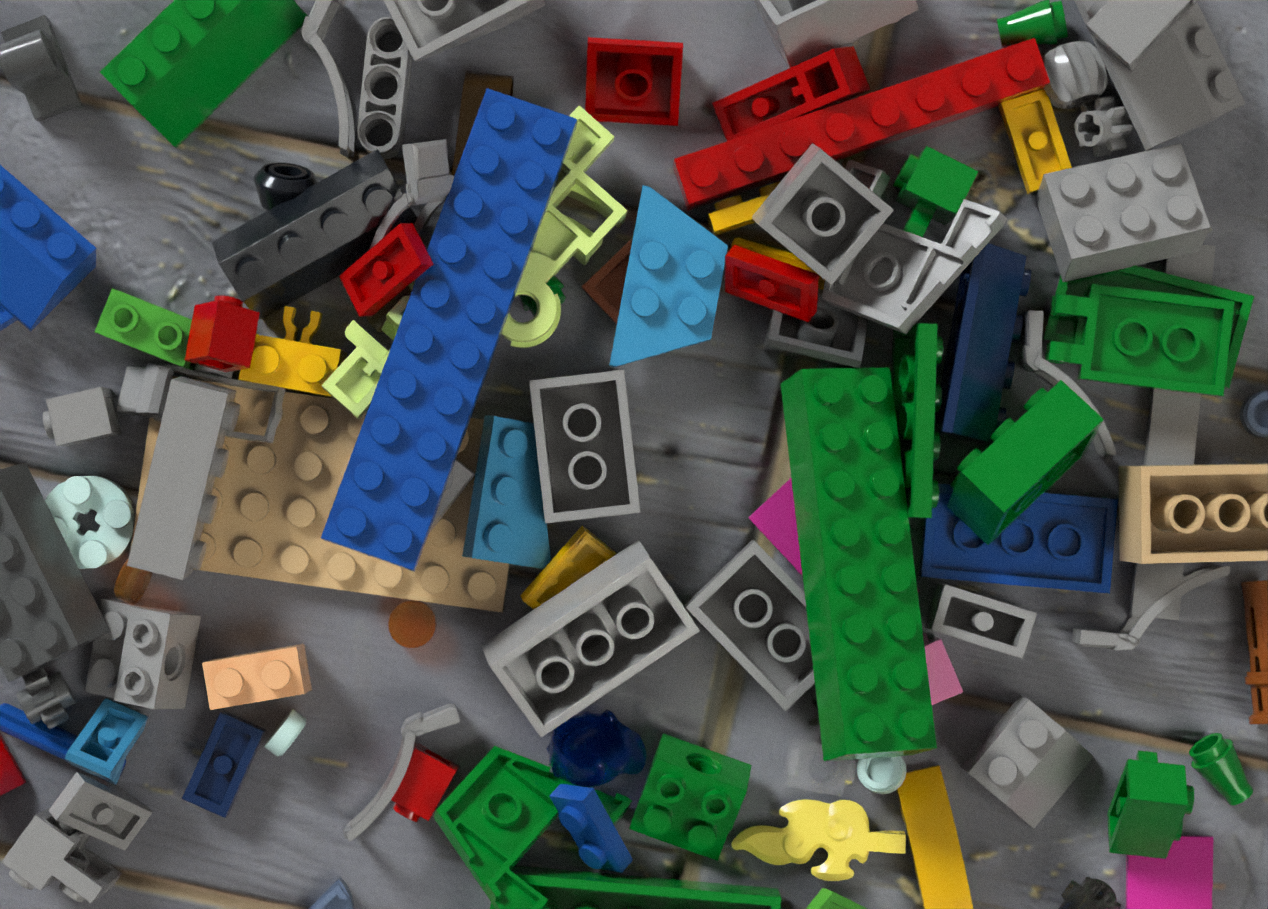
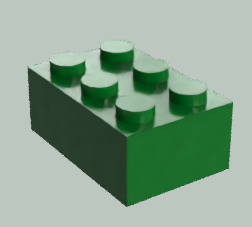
M1062 380L1050 391H1047L1044 387L1040 388L1024 405L1023 409L1027 411L1016 422L1012 418L1005 420L990 437L993 443L985 451L981 452L978 448L974 449L957 467L960 473L950 484L953 493L947 507L987 545L994 541L1085 455L1104 420Z

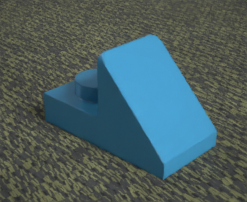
M105 698L67 751L65 759L72 766L116 785L125 758L144 731L148 716Z

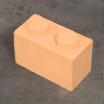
M304 644L211 659L202 663L210 710L302 695L312 690Z

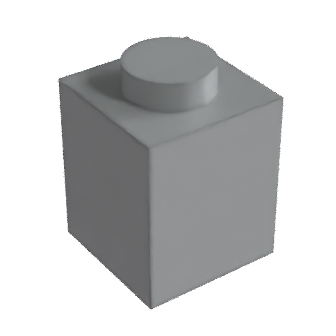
M97 387L46 399L48 411L43 412L44 428L48 438L55 439L56 446L69 447L121 435L112 389Z

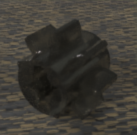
M1086 877L1081 885L1073 880L1069 883L1061 894L1064 901L1058 909H1119L1121 904L1116 902V894L1106 882Z

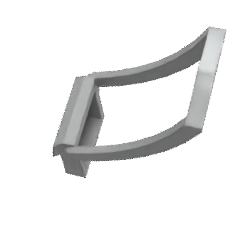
M315 0L309 17L305 16L301 33L309 49L320 56L334 89L338 109V146L340 154L347 158H353L355 154V125L350 95L336 61L323 43L342 0Z
M447 139L402 145L407 184H405L406 193L393 204L384 216L375 233L370 249L389 233L395 221L408 206L426 204L414 223V227L421 237L432 215L445 202L455 177L454 175H449Z
M1029 310L1023 313L1021 346L1018 348L1020 366L1026 372H1033L1045 379L1053 387L1062 380L1100 415L1089 397L1068 375L1042 358L1044 311ZM1103 421L1092 442L1097 455H1100L1102 459H1112L1113 455H1116V449Z
M148 363L146 367L127 366L116 412L124 415H143L161 422L171 379L174 373L230 386L274 392L275 395L265 436L235 431H226L225 435L231 438L273 443L276 428L282 418V403L286 389L219 377L174 365L161 366Z
M1214 565L1183 576V582L1168 591L1152 604L1141 617L1131 616L1119 633L1073 628L1072 643L1082 647H1104L1119 651L1133 650L1140 644L1141 636L1149 624L1166 607L1192 589L1212 580L1230 575V566Z
M449 703L423 714L418 712L404 720L400 728L402 740L395 763L375 797L356 817L346 824V828L343 829L345 839L349 841L354 840L372 824L388 805L405 776L412 757L415 738L460 722L455 704Z

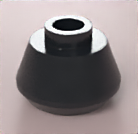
M269 163L264 165L254 175L260 204L266 210H270L283 202L297 197L307 188L318 183L311 170L291 163Z

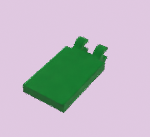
M1090 284L1088 286L1087 297L1056 294V296H1052L1050 315L1077 318L1075 342L1071 344L1050 341V343L1046 344L1045 360L1055 364L1079 365L1077 380L1222 397L1224 396L1235 301Z

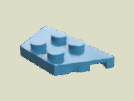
M642 185L609 364L611 367H620L631 362L710 341L728 245L649 186Z

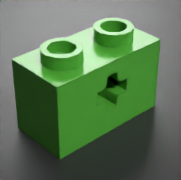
M114 288L111 289L94 331L95 333L183 368L193 370L195 367V363L185 361L192 319Z

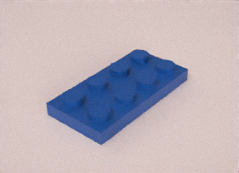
M938 483L939 499L937 507L932 508V518H924L920 577L1110 594L1118 499L1044 493L994 541L987 545L947 507L953 493L950 484Z

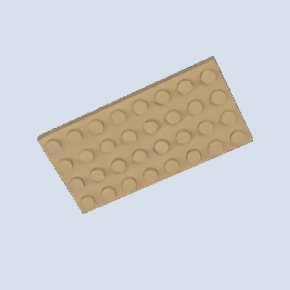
M197 380L236 390L234 403L240 404V411L234 431L265 436L275 395L274 392ZM285 392L282 403V418L276 428L273 443L225 436L222 449L229 450V456L222 478L215 477L211 495L218 497L217 507L211 524L204 523L200 541L206 542L207 546L204 560L199 570L503 612L510 564L462 557L475 476L428 534L416 570L413 572L321 539L338 492L337 489L343 479L367 411L358 420L336 399ZM149 418L132 541L161 425L160 421H156L153 418ZM470 418L456 458L476 473L484 420Z

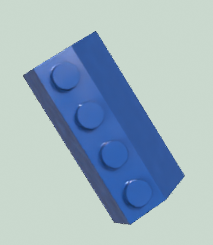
M0 165V305L29 331H32L96 267V247Z

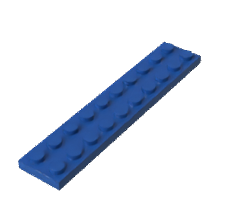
M489 88L486 89L454 175L451 190L447 194L427 248V252L434 264L415 281L321 536L322 540L415 572L577 126L576 118Z

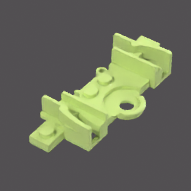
M578 106L570 114V117L577 119V126L515 297L519 295L531 297L536 302L537 313L528 322H518L511 317L510 313L508 314L501 334L504 338L511 341L510 346L534 347L546 341L555 332L560 321L561 303L558 294L554 295L546 283L553 275L555 276L572 256L585 266L590 257L602 245L603 238L614 226L619 228L626 220L627 209L585 173L611 145L615 136L581 106ZM566 196H569L598 211L607 219L593 233L581 223L563 215L556 207ZM414 281L408 285L411 291L415 284ZM403 296L387 313L386 321L381 328L393 341L410 296ZM353 320L346 327L345 336L356 348L321 386L359 420L370 406L389 351Z

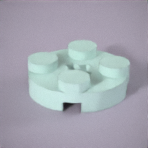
M73 476L65 482L58 484L45 499L79 569L100 568L119 560L130 548L135 521L134 509L131 505L132 501L129 494L116 482L101 476ZM92 509L97 512L95 521L100 524L97 532L88 530L84 535L79 531L81 524L77 521V517L80 513L87 514Z

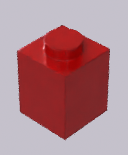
M222 295L215 296L214 301L195 305L185 361L223 372L250 368L260 312L243 308V302L238 298Z
M419 743L414 748L405 776L391 801L395 802L393 809L414 822H418L420 817L429 821L460 766Z

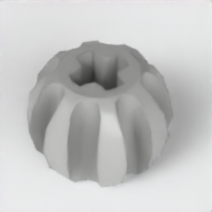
M1073 41L1050 50L1042 58L1050 83L1043 87L1048 95L1050 103L1055 107L1062 109L1080 107L1081 104L1096 100L1105 91L1109 73L1098 49L1090 42Z

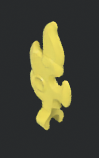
M812 799L790 802L779 809V815L787 818L789 821L786 827L751 826L741 831L731 843L733 849L746 850L762 861L773 865H785L791 862L804 864L811 859L816 849L824 848L828 852L827 860L823 864L811 868V874L824 881H842L852 878L854 871L849 867V862L852 859H856L862 864L865 863L869 851L896 854L906 853L905 831H870L866 811L857 802L851 800H838L831 804Z

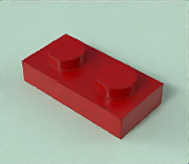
M400 223L345 270L339 278L359 317L373 316L434 263L413 223Z
M734 245L725 255L726 293L809 322L816 314L819 274Z

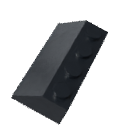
M377 149L312 185L297 197L273 207L213 241L212 244L218 264L242 302L250 310L260 312L259 319L261 320L341 275L369 251L375 233L384 216L404 193ZM408 206L401 213L389 232L400 223H413L414 225L418 217L411 206Z

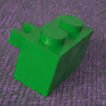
M928 146L922 150L918 157L910 154L902 165L893 186L901 189L895 201L913 210L903 230L923 237L931 219L943 225L948 224L956 216L978 171Z
M1138 750L1137 760L1127 759L1107 812L1109 853L1166 859L1173 841H1179L1181 838L1184 815H1190L1192 812L1194 788L1191 785H1187L1185 765L1159 763L1157 752Z

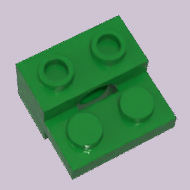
M663 733L632 816L629 829L718 861L728 833L733 828L746 795L752 765Z

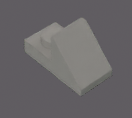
M78 772L75 773L49 809V812L56 821L124 851L153 813L147 806L117 784H112L94 775L87 777Z

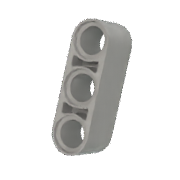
M391 16L382 17L374 21L369 27L357 126L358 139L366 152L371 153L378 149L383 159H390L397 155L404 143L413 60L404 40L398 50L387 53L379 49V41L384 34L388 32L400 34ZM391 78L397 81L398 88L393 97L382 100L374 96V87L381 79ZM381 124L390 126L393 129V135L388 144L377 147L369 143L370 131L375 126Z

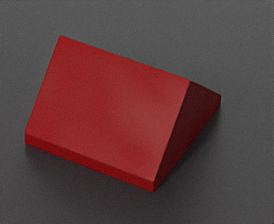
M588 37L585 111L599 122L678 126L683 43Z

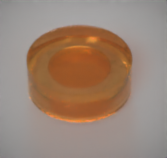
M127 560L117 577L114 593L117 599L133 605L141 599L146 591L152 572L127 566Z
M410 600L399 604L392 611L388 627L392 638L398 644L407 648H417L429 642L434 636L437 620L433 610L427 604L421 601Z

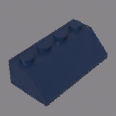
M988 243L960 274L940 382L942 403L939 412H935L934 431L938 432L940 436L990 444L993 443L990 437L1006 420V408L1000 407L1003 389H1010L1014 376L1015 362L1008 361L1011 342L1018 343L1022 331L1023 315L1016 314L1019 296H1027L1032 271L1025 268L1026 255Z

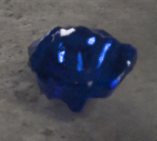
M607 709L600 714L586 711L581 715L571 717L553 730L549 746L546 748L549 754V765L552 767L555 777L576 786L588 788L611 782L618 775H635L640 773L646 764L647 757L645 745L640 734L621 723L614 713Z

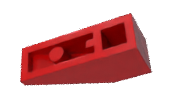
M854 46L833 48L717 100L712 104L725 138L729 141L842 103L869 91L870 87Z

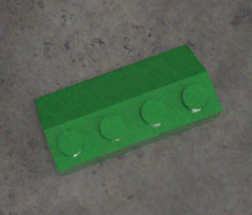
M174 0L112 59L100 73L156 130L177 148L303 26L305 16L308 15L294 0Z

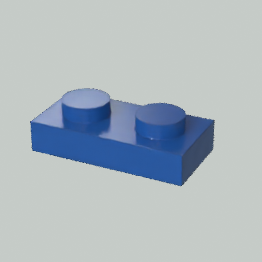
M560 783L549 797L559 813L558 817L561 824L570 832L579 848L580 858L593 869L623 873L633 859L594 788Z

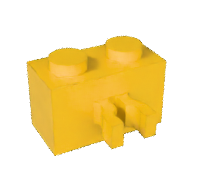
M285 306L283 313V324L286 329L285 337L280 339L256 334L250 368L240 370L238 380L333 398L321 385L347 358V352L341 349L312 344V338L321 325L323 315L321 312L311 311L310 323L303 328L301 340L297 342L298 328L294 324L296 308Z

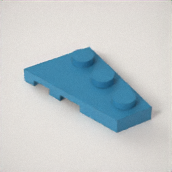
M485 415L462 557L544 569L551 561L547 523L545 524L534 423Z

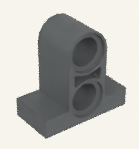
M43 15L1 32L5 43L0 44V66L11 86L26 96L35 120L40 122L82 105L48 17Z

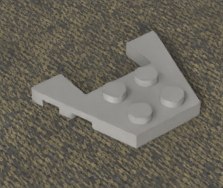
M849 159L845 169L881 198L890 177L882 170ZM964 199L941 244L883 223L832 285L825 280L822 299L832 306L907 334L1004 226L1007 217L998 210Z

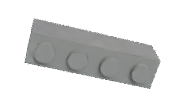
M182 376L171 379L127 566L184 580L191 575L193 569L199 570L201 568L207 546L206 542L200 541L204 523L211 524L218 497L211 495L215 477L222 478L229 456V450L222 449L226 431H234L240 411V404L234 403L236 390Z

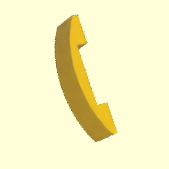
M936 765L906 772L903 784L896 792L902 819L907 830L924 909H973L961 847L940 766Z

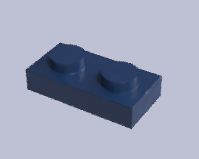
M224 710L221 711L182 799L226 818L234 804L266 729Z

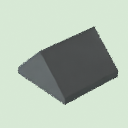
M818 288L817 312L809 322L772 309L763 347L764 351L836 368H860L868 319L830 305L822 299L823 289Z

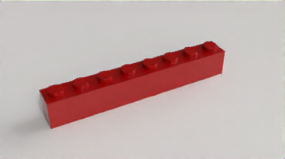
M1032 38L675 158L673 160V169L687 210L689 211L783 179L812 143L821 148L835 161L998 107L1002 102L1043 89V87L1050 83L1036 39Z

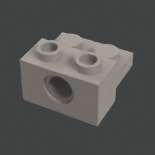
M101 599L99 610L111 632L93 642L85 692L114 698V701L154 710L185 709L201 616L166 608L148 607L113 599Z
M50 808L36 814L1 861L2 864L11 869L9 876L16 883L30 890L35 887L41 891L56 880H59L61 882L59 888L67 896L78 902L87 900L89 903H93L113 888L123 873L85 847L92 836L56 821L49 812Z

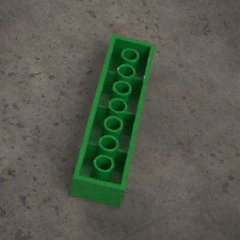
M890 367L801 369L781 383V393L824 762L909 756L936 749L937 743Z

